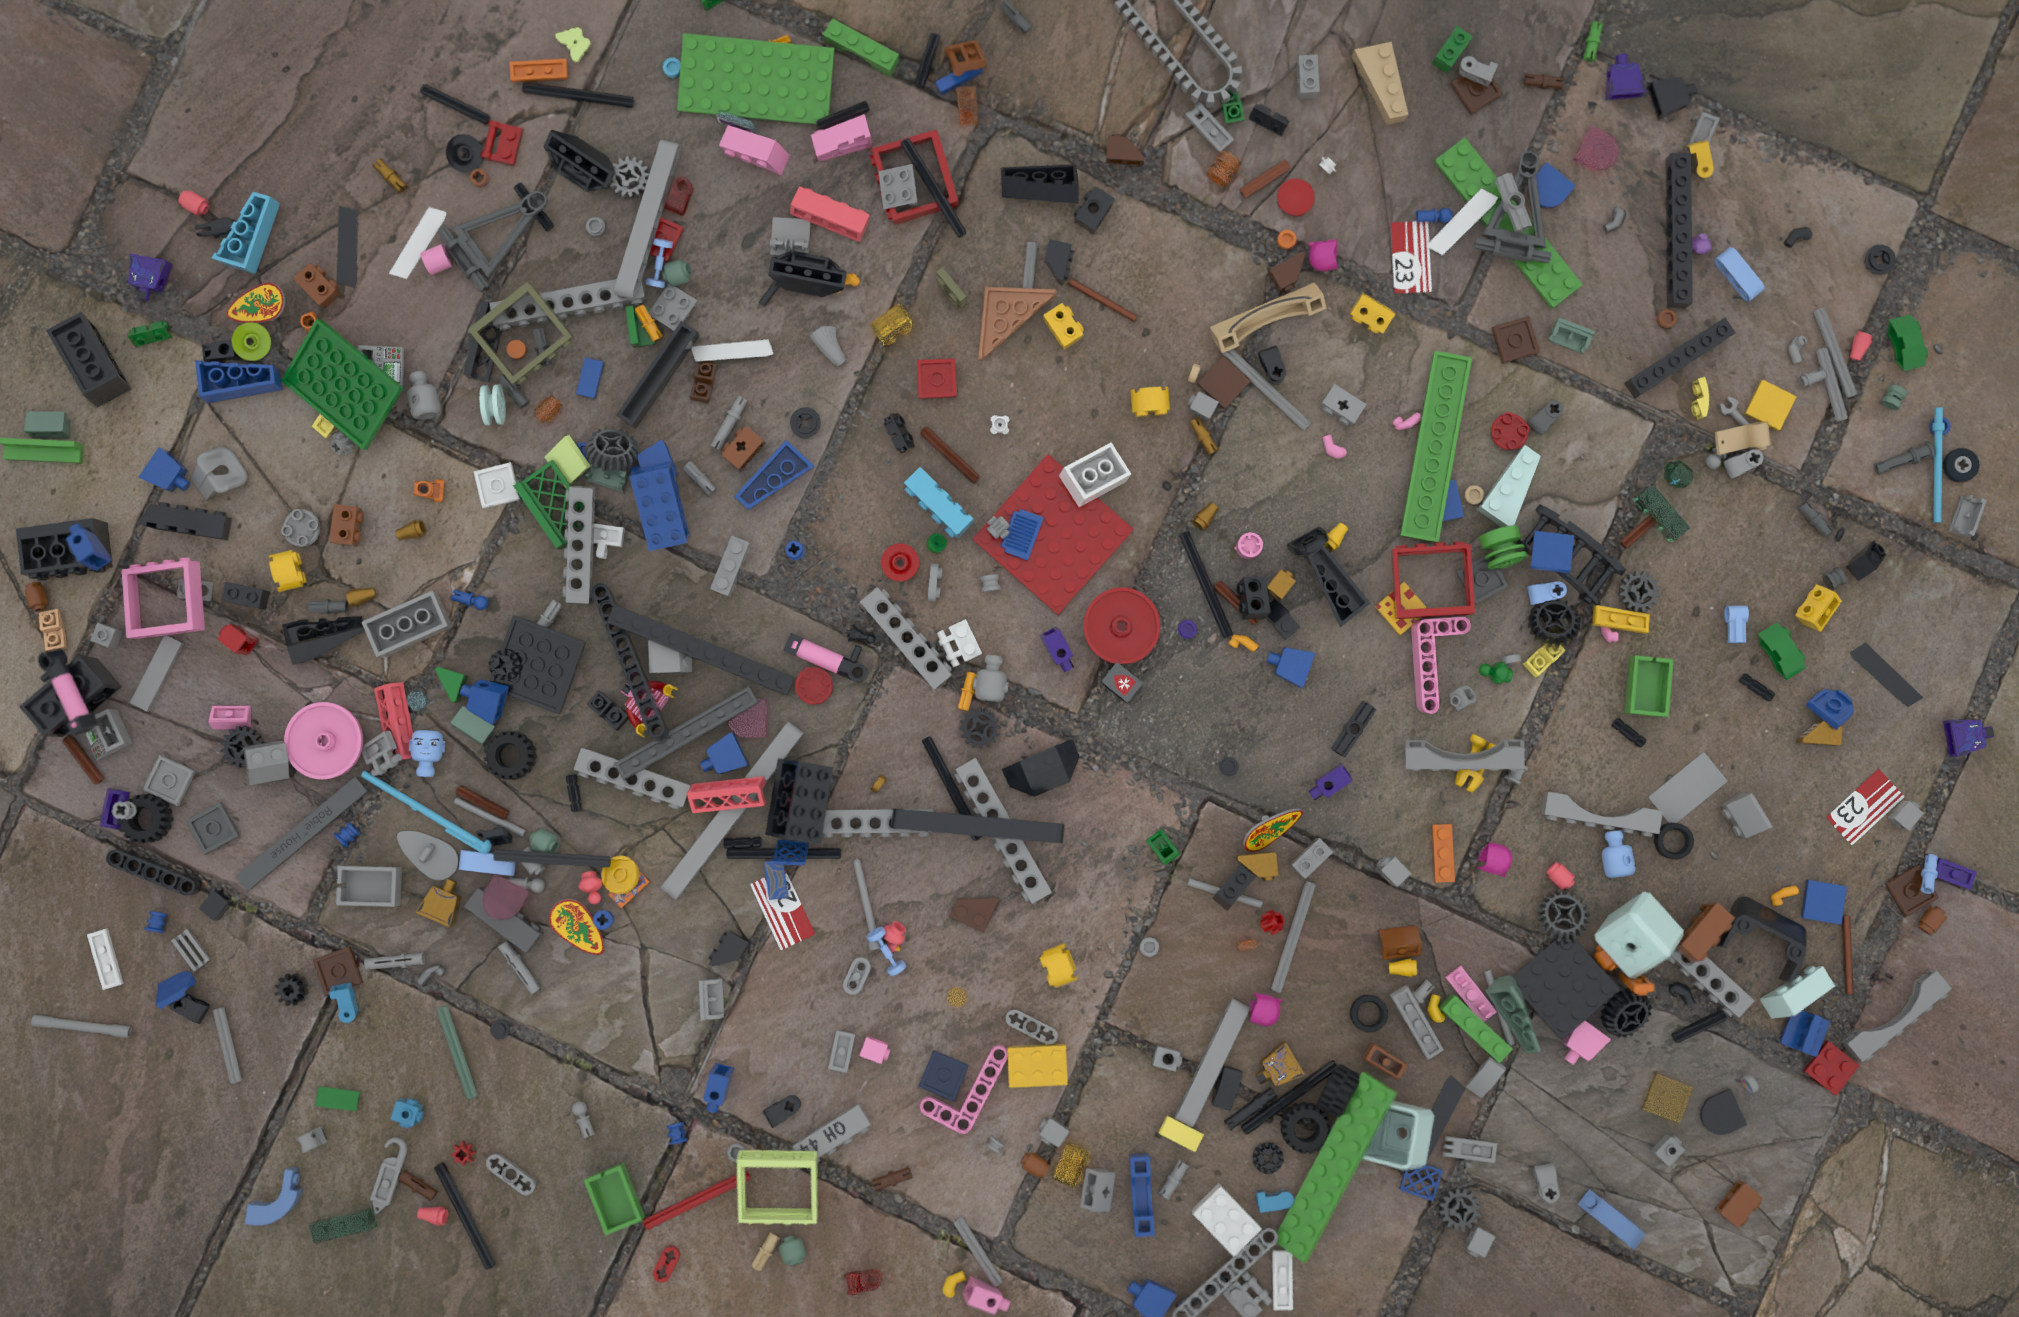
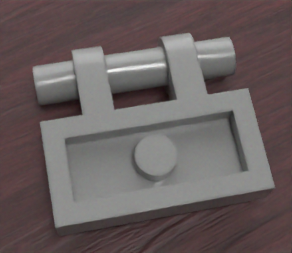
M384 731L363 745L362 755L366 765L373 764L374 769L371 771V774L374 777L383 775L387 772L388 768L397 766L399 761L402 760L400 754L393 755L392 753L397 747L390 731Z
M1245 1271L1241 1275L1245 1281L1240 1284L1236 1279L1222 1294L1242 1317H1255L1262 1311L1258 1304L1260 1301H1263L1268 1306L1273 1300L1268 1296L1267 1290L1260 1287L1257 1279ZM1250 1287L1256 1293V1295L1253 1298L1246 1291Z

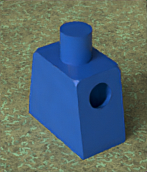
M663 439L637 455L639 465L630 468L632 473L636 468L672 461L675 477L679 476Z
M160 447L139 475L140 479L170 492H173L176 487L186 491L190 486V481L184 478L187 469L172 454Z
M75 524L69 528L72 535L67 538V542L79 563L97 571L113 560L94 533L82 528L80 524Z
M1283 648L1280 655L1269 652L1266 662L1276 666L1275 675L1301 689L1304 687L1315 653Z
M481 679L472 687L464 684L460 695L469 698L467 709L493 725L502 717L509 687Z
M733 732L727 734L706 749L709 758L700 762L704 772L715 768L717 774L749 766Z
M715 1063L709 1073L703 1101L708 1102L707 1111L717 1113L719 1105H723L728 1094L734 1067Z
M1146 1279L1142 1286L1132 1280L1127 1288V1291L1135 1295L1132 1300L1133 1306L1145 1317H1163L1177 1296L1173 1289L1150 1279Z

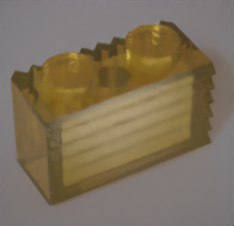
M899 303L869 325L882 345L886 343L890 345L897 340V336L901 333L906 334L913 329L914 321L904 306Z
M1067 1140L1054 1171L1053 1179L1072 1188H1075L1076 1184L1080 1185L1084 1175L1081 1173L1083 1166H1088L1091 1159L1089 1149Z

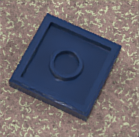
M933 1050L918 1087L955 1101L969 1064Z

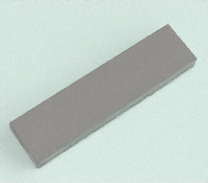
M169 635L163 637L130 704L147 712L150 711L184 645L183 642Z
M1405 985L1390 994L1425 1058L1429 1060L1444 1051L1408 986Z

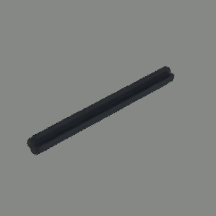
M523 82L522 91L526 94L629 108L634 106V97L529 82Z
M909 138L901 142L902 148L958 238L964 237L967 234L964 226Z
M1189 531L1180 534V539L1223 638L1233 635V632Z
M930 736L924 738L922 743L959 814L971 815L933 739ZM971 835L973 841L982 838V836Z
M776 848L727 849L726 856L727 859H773ZM808 848L806 859H840L841 849ZM784 850L781 853L786 854L788 851ZM798 850V851H796V852H794V853L798 855V854H800V853H802V852H800V851ZM790 854L787 857L790 859L794 856Z
M498 849L494 850L493 853L494 861L606 868L610 867L611 863L610 856Z
M1331 1060L1242 1124L1241 1129L1248 1135L1330 1076L1338 1066L1336 1062Z
M444 1162L436 1165L434 1169L485 1269L488 1270L494 1267L496 1263Z

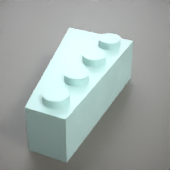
M1526 445L1521 447L1477 510L1500 527L1514 525L1541 456Z

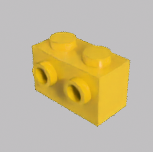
M1362 292L1352 307L1350 314L1353 315L1352 319L1356 322L1368 324V329L1374 333L1379 331L1384 333L1395 316V311ZM1363 307L1367 308L1365 311H1360ZM1379 317L1383 318L1381 321H1377Z
M1061 303L1044 314L1043 320L1063 350L1083 338L1082 332L1084 329L1079 321L1075 322L1072 318L1074 314L1070 307H1065Z
M1816 584L1813 590L1809 592L1805 602L1798 608L1795 616L1802 625L1821 632L1842 600L1836 592Z

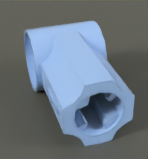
M1726 606L1724 618L1728 624V643H1746V622L1749 618L1748 607Z

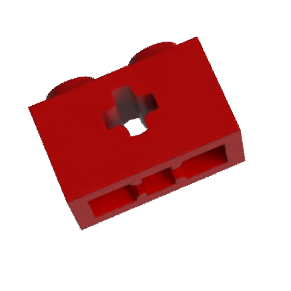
M232 624L225 625L220 630V636L217 638L218 641L234 653L249 655L259 642V639L243 627Z

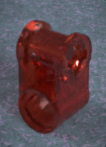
M678 177L674 181L664 209L684 216L694 190L693 185L686 177ZM686 184L687 188H683L681 190L680 186H684Z
M877 1269L844 1274L848 1285L847 1295L877 1290L883 1280L882 1273ZM868 1277H877L878 1283H870Z

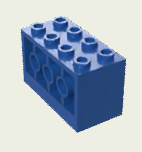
M672 461L634 469L630 475V480L649 551L687 543L690 532Z

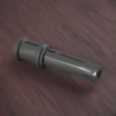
M1926 442L1923 446L1917 448H1909L1907 452L1874 463V470L1877 475L1910 463L1918 464L1926 458L1932 459L1935 457L1934 448L1930 442Z

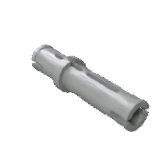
M737 395L731 409L726 412L727 416L710 446L715 448L719 441L716 448L719 451L722 450L726 439L736 421L740 420V414L748 403L746 399H743L739 405L742 399L739 395Z
M507 940L501 944L498 949L508 961L506 963L514 969L532 995L541 986L521 960V955L516 953L509 941Z
M405 952L395 956L365 958L364 967L365 970L424 965L425 954L424 952L407 954Z

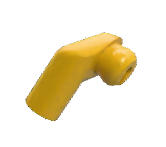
M1432 994L1427 1012L1434 1022L1442 1023L1445 1020V1014L1438 1007L1441 997Z
M963 1270L946 1278L942 1289L943 1294L947 1298H952L955 1295L954 1291L957 1283L966 1280Z

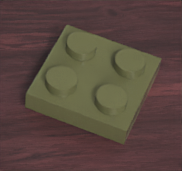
M942 267L936 272L937 285L942 292L947 291L949 300L955 307L959 306L960 309H963L967 305V297Z

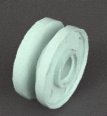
M500 384L493 386L492 393L488 385H482L480 388V410L482 420L486 426L492 425L493 418H495L498 425L505 423V397Z

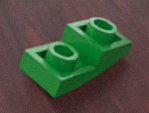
M1228 89L1230 102L1222 105L1220 100L1225 123L1244 121L1239 91L1237 94H1234Z
M318 1086L315 1106L356 1111L360 1092Z

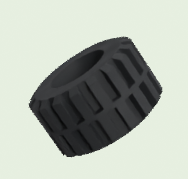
M507 731L494 735L492 737L493 740L488 741V748L484 750V753H486L484 761H487L486 767L491 770L493 775H497L501 779L516 780L525 777L526 773L532 771L531 767L535 766L536 762H534V759L537 758V754L534 752L536 748L532 745L533 742L526 735ZM508 744L516 745L520 751V759L513 767L505 766L501 760V752Z
M135 795L132 798H128L125 802L134 803L137 812L131 819L117 820V824H121V827L118 829L120 832H125L123 836L130 838L132 842L151 843L161 840L162 836L168 834L166 830L172 828L170 822L174 818L170 817L173 811L167 808L170 806L168 802H163V799L155 795ZM145 807L151 811L153 816L152 824L147 830L142 829L138 823L139 812Z
M1342 1064L1338 1065L1326 1083L1318 1099L1317 1107L1336 1118L1342 1116L1359 1084L1360 1074Z
M1301 1102V1104H1293L1292 1108L1288 1107L1286 1114L1283 1113L1282 1121L1280 1120V1132L1284 1141L1294 1151H1299L1301 1154H1313V1151H1320V1147L1324 1145L1331 1131L1329 1118L1319 1107L1312 1103ZM1310 1117L1316 1122V1130L1311 1137L1301 1139L1295 1134V1125L1301 1118Z

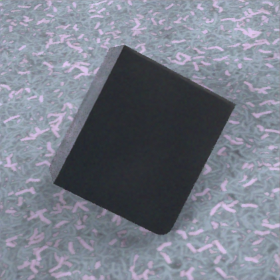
M213 890L199 907V910L213 921L220 920L234 901L221 890Z

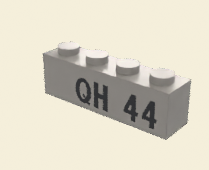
M859 1102L793 1144L792 1148L794 1151H817L818 1163L820 1161L819 1157L824 1154L829 1156L837 1150L836 1146L842 1143L844 1146L853 1140L852 1136L859 1133L862 1135L868 1131L871 1120Z

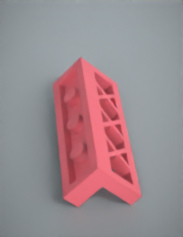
M403 682L385 684L374 688L382 732L390 731L391 729L392 737L397 747L395 749L396 754H400L402 760L412 759L411 751H409V740L412 739L413 730ZM382 690H384V695H385V698H384V699H383V695H382Z
M761 776L692 784L687 791L692 813L765 806L766 801L762 789L766 781L765 777ZM749 793H757L759 800L753 801L747 796ZM731 795H737L742 801L736 803L729 798ZM719 797L724 802L723 804H716L712 801V798ZM695 799H701L706 802L705 806L697 807Z

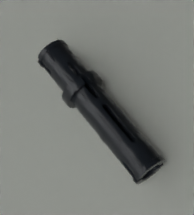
M1271 1086L1258 1097L1254 1096V1100L1224 1120L1226 1125L1234 1121L1228 1126L1230 1131L1258 1110H1263L1266 1104L1278 1097L1275 1092L1268 1097L1274 1091Z

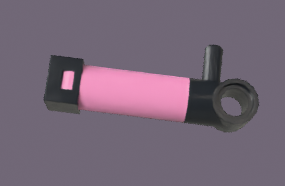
M790 633L783 651L856 683L865 681L868 676L867 668L857 662L862 651V647L858 645L855 646L849 659ZM861 668L863 670L862 677L855 678L853 676L854 669Z
M55 649L42 652L38 656V663L40 668L46 672L40 678L43 682L51 680L70 722L67 723V727L71 735L76 736L91 731L99 723L94 713H89L67 667L68 659L65 651Z

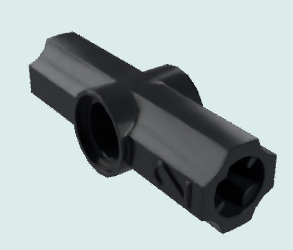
M1362 700L1330 749L1345 758L1377 709ZM1351 724H1355L1358 727V732L1355 735L1349 731Z

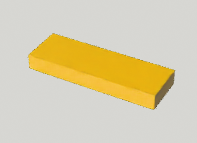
M1596 605L1593 607L1592 625L1647 634L1649 633L1650 614Z

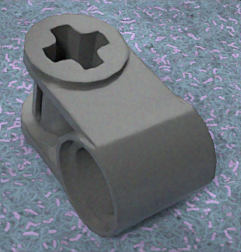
M1557 400L1550 401L1527 424L1539 436L1543 435L1562 414L1563 405ZM1554 406L1556 408L1554 413H1550L1551 408Z

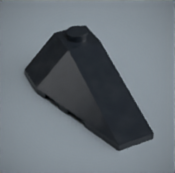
M362 616L339 617L335 621H326V618H321L319 622H309L308 619L283 624L286 645L292 664L313 660L365 631L361 623L363 621Z

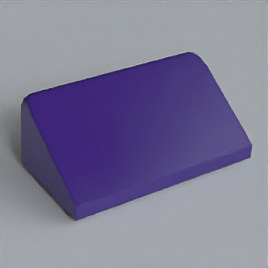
M107 788L99 826L111 829L121 827V824H117V820H120V818L114 817L112 813L113 806L117 802H125L129 798L130 792Z

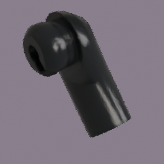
M1674 982L1669 985V992L1673 995L1676 993L1682 995L1686 1005L1695 1002L1687 985L1680 982Z

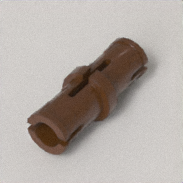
M1526 73L1524 77L1525 86L1562 90L1564 82H1562L1564 77H1553L1544 73L1543 75Z
M909 1166L896 1172L890 1171L887 1175L872 1179L873 1185L881 1182V1184L874 1186L875 1191L891 1185L894 1187L897 1185L896 1183L912 1179V1173L903 1175L911 1171Z
M404 1170L398 1179L399 1182L411 1188L413 1193H419L430 1202L438 1192L424 1183L422 1178L418 1179L407 1172V1170Z

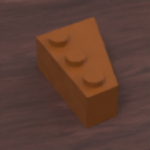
M1718 902L1702 904L1700 907L1702 910L1698 918L1696 916L1693 917L1691 920L1693 922L1692 926L1689 929H1685L1683 937L1676 947L1691 962L1703 961L1708 955L1707 951L1718 944L1721 934L1727 932L1732 927L1731 922L1735 917Z

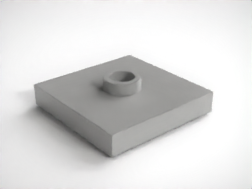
M159 755L143 790L176 806H180L196 771L163 755Z

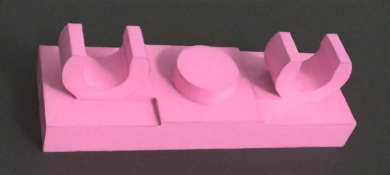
M1458 966L1445 977L1468 1008L1483 1022L1497 1012L1462 966Z

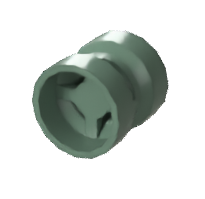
M1891 384L1887 389V395L1882 398L1881 404L1889 409L1899 410L1901 401L1908 392L1898 385Z

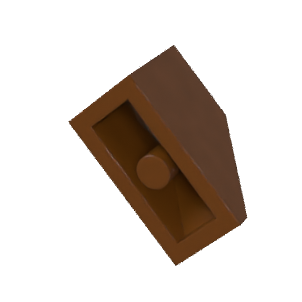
M1121 134L1108 136L1106 163L1134 166L1144 165L1145 157L1127 137H1123Z
M1303 251L1269 270L1268 275L1279 293L1282 291L1287 293L1295 288L1305 256Z

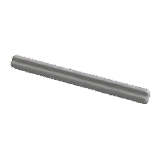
M1231 349L1223 353L1235 367L1250 379L1257 388L1302 430H1306L1310 426V421L1236 351Z
M1306 881L1271 987L1272 991L1282 992L1316 886L1312 882Z

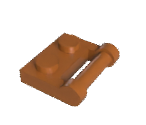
M977 40L950 45L944 50L946 57L949 58L952 64V71L955 76H960L965 71L986 67V60ZM960 53L964 62L959 63L956 54Z

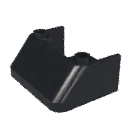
M1749 897L1737 898L1729 912L1735 917L1731 922L1732 927L1727 932L1721 934L1719 937L1720 941L1715 946L1726 948L1734 931L1747 935L1752 932L1755 925H1758L1789 942L1785 951L1788 960L1778 979L1792 983L1806 956L1807 931L1805 927Z

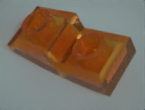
M976 87L957 88L959 126L978 125Z

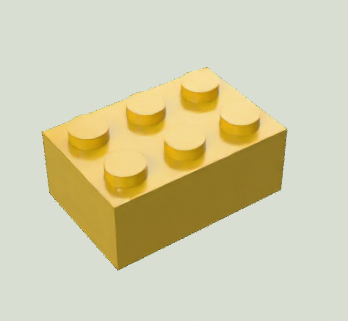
M1066 1044L1008 1046L1009 1088L1068 1085Z

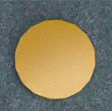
M622 855L611 858L610 867H603L602 883L607 890L614 894H626L633 890L638 883L640 876L639 868L631 858Z

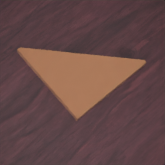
M985 287L978 359H985L1057 294V290Z

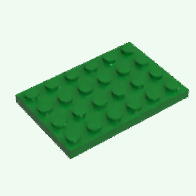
M322 319L315 320L281 379L287 387L362 450L369 448L404 389L403 386Z

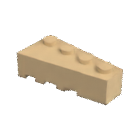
M1392 42L1355 49L1351 58L1356 63L1361 77L1368 86L1367 89L1372 94L1385 124L1390 125L1405 121L1409 114Z

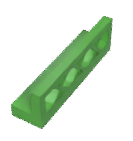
M0 438V444L4 445L3 459L82 464L83 444L75 441Z

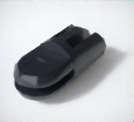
M228 217L212 219L210 223L196 225L195 230L211 228L210 231L197 232L196 235L198 237H227L232 230V224L237 221Z

